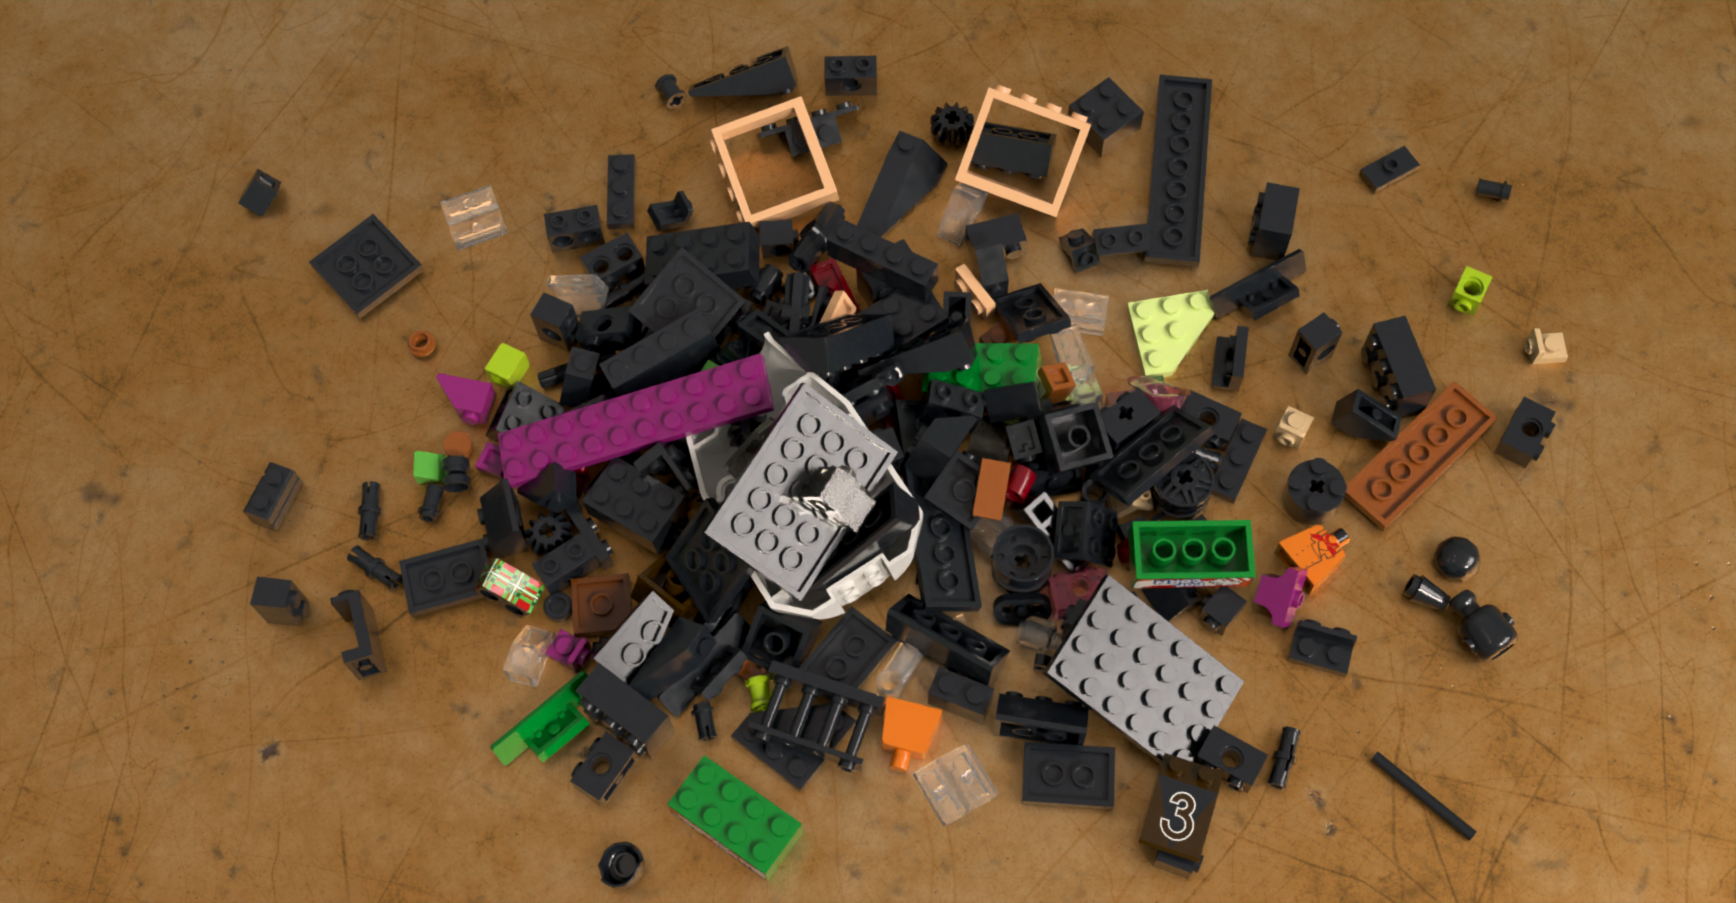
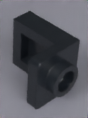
M678 191L673 201L650 204L647 212L659 232L686 227L693 213V206L684 191Z
M1083 228L1072 230L1068 234L1059 237L1060 247L1071 257L1073 270L1076 273L1083 272L1100 264V259L1096 255L1094 239Z

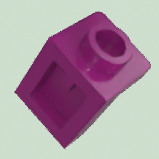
M560 629L545 654L548 658L577 673L581 666L584 667L588 663L592 647L587 639L583 637L579 639Z

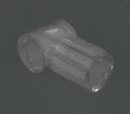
M900 643L885 669L876 678L877 695L886 697V699L887 696L897 699L901 698L904 687L923 658V654L917 648L908 643ZM887 682L897 685L893 690H886L882 686Z

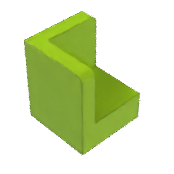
M501 343L486 365L485 371L491 382L507 389V387L515 382H520L530 364L524 352Z

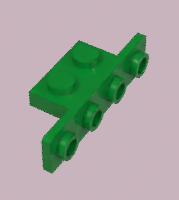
M584 670L580 671L490 746L491 750L505 766L528 747L543 763L589 725V722L577 709L580 705L578 703L580 698L576 689L588 676Z

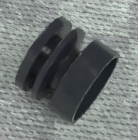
M1191 453L1154 484L1150 490L1155 514H1164V521H1191L1203 514L1215 484L1214 472L1209 463L1200 455Z
M1029 524L1014 525L1005 529L997 537L993 546L991 565L992 577L996 586L1005 594L1040 593L1048 585L1054 563V546L1049 536L1041 529ZM1023 564L1027 565V567L1023 566L1021 569L1017 568V566L1021 567Z

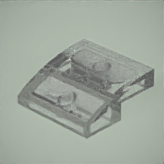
M491 185L440 202L457 251L508 234Z
M969 743L939 757L913 774L943 826L968 815L971 810L994 800L999 795L998 790Z

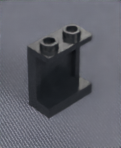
M345 590L340 592L338 596L330 598L331 605L345 622L353 621L359 646L341 652L343 663L358 680L386 673V663L374 610L359 590Z

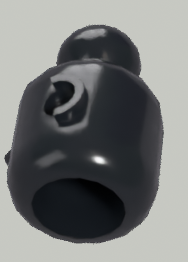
M1466 589L1449 601V607L1452 612L1459 614L1463 619L1457 628L1461 642L1467 645L1471 650L1470 652L1478 660L1490 662L1508 651L1517 642L1518 634L1514 628L1515 624L1512 617L1506 612L1502 613L1499 608L1492 604L1480 607L1477 603L1476 595L1471 590Z

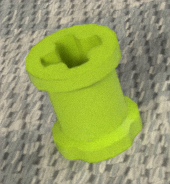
M768 675L755 676L745 681V686L750 691L752 701L750 705L751 712L766 710L771 697L769 687L771 680Z

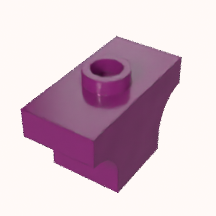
M1296 566L1288 567L1282 576L1272 573L1261 575L1254 603L1263 605L1270 611L1272 624L1282 628L1292 626L1296 609L1301 607L1304 600L1302 589L1308 570Z

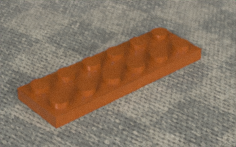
M1454 381L1398 434L1395 441H1391L1346 484L1345 498L1384 531L1496 422L1498 417Z

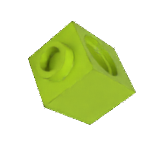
M1466 266L1448 305L1461 313H1468L1474 316L1492 276ZM1465 291H1469V292H1471L1473 295H1469V294H1467Z

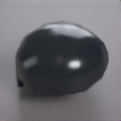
M1449 537L1438 544L1434 553L1435 565L1447 579H1460L1463 582L1469 581L1477 575L1481 565L1477 546L1467 538Z
M626 841L614 843L608 847L598 863L602 877L601 881L615 889H627L637 884L644 875L645 860L641 850L636 845Z

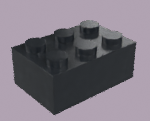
M1406 316L1373 323L1367 339L1361 348V356L1364 363L1370 367L1371 381L1373 386L1379 389L1381 404L1402 418L1420 414L1426 409L1436 391V387Z
M619 457L613 458L582 500L589 515L659 555L690 511L685 495L652 476L639 472L636 467Z
M600 663L576 689L580 698L578 703L584 708L583 712L595 722L601 719L607 726L606 730L618 740L623 736L630 744L629 747L635 750L636 754L640 757L646 754L653 760L675 733L667 714Z

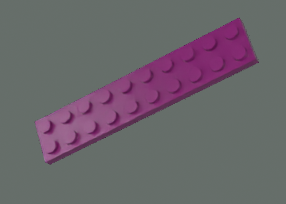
M761 354L750 356L498 433L504 479L508 478L512 488L520 487L536 478L539 472L553 462L563 466V469L573 471L653 447L658 442L667 443L774 411L764 356Z

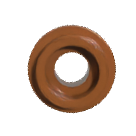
M423 330L415 331L408 340V349L416 357L430 355L436 346L433 335ZM421 343H426L425 346H423V347H418L419 344H421Z

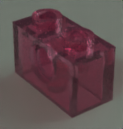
M1088 567L1081 570L1080 573L1074 574L1059 572L1049 578L1047 590L1054 620L1062 619L1070 604L1075 606L1079 598L1088 602L1102 578L1108 575L1106 568ZM1081 587L1085 589L1087 594L1078 596L1073 593L1072 589Z

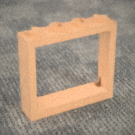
M996 84L995 88L989 87L955 180L1057 217L1091 123L1086 122L1088 117L1076 112H1072L1071 116L1061 113L1062 107L1047 102L1046 107L1036 103L1037 98L1024 93L1020 97L1010 94V88ZM994 98L1080 129L1053 202L968 171Z
M801 96L711 129L714 138L710 140L714 154L720 153L723 160L718 165L723 178L729 177L732 186L727 187L732 202L738 201L740 210L736 211L740 223L750 221L754 229L759 230L760 222L786 220L824 206L826 203L839 200L836 186ZM796 114L823 189L751 215L724 140Z

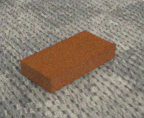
M985 458L981 459L972 510L973 517L995 521L1002 520L1011 463Z

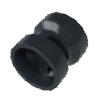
M463 456L444 458L441 461L442 472L445 473V476L442 478V489L451 493H461L469 490L471 484L467 472L470 470V460Z

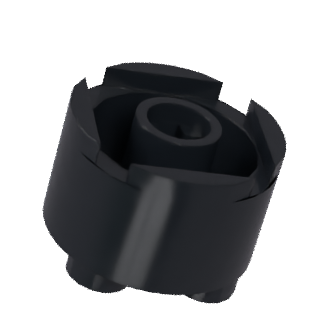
M1315 458L1298 464L1289 475L1283 490V506L1289 516L1295 521L1303 524L1305 522L1321 525L1331 520L1337 513L1345 497L1347 485L1340 471L1325 459Z

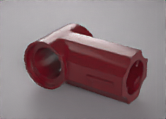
M1020 464L1013 466L1008 478L1004 502L1005 507L1009 508L1024 502L1037 478L1031 469Z

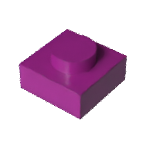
M487 442L475 467L478 471L503 479L500 448L498 445Z

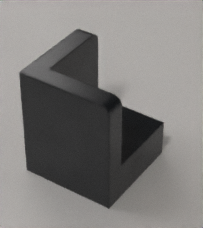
M257 168L243 190L238 204L259 216H263L276 197L281 182Z

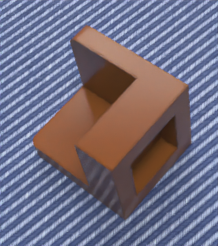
M1065 362L1042 366L1037 372L1046 390L1041 399L1050 398L1052 404L1066 400L1077 386Z

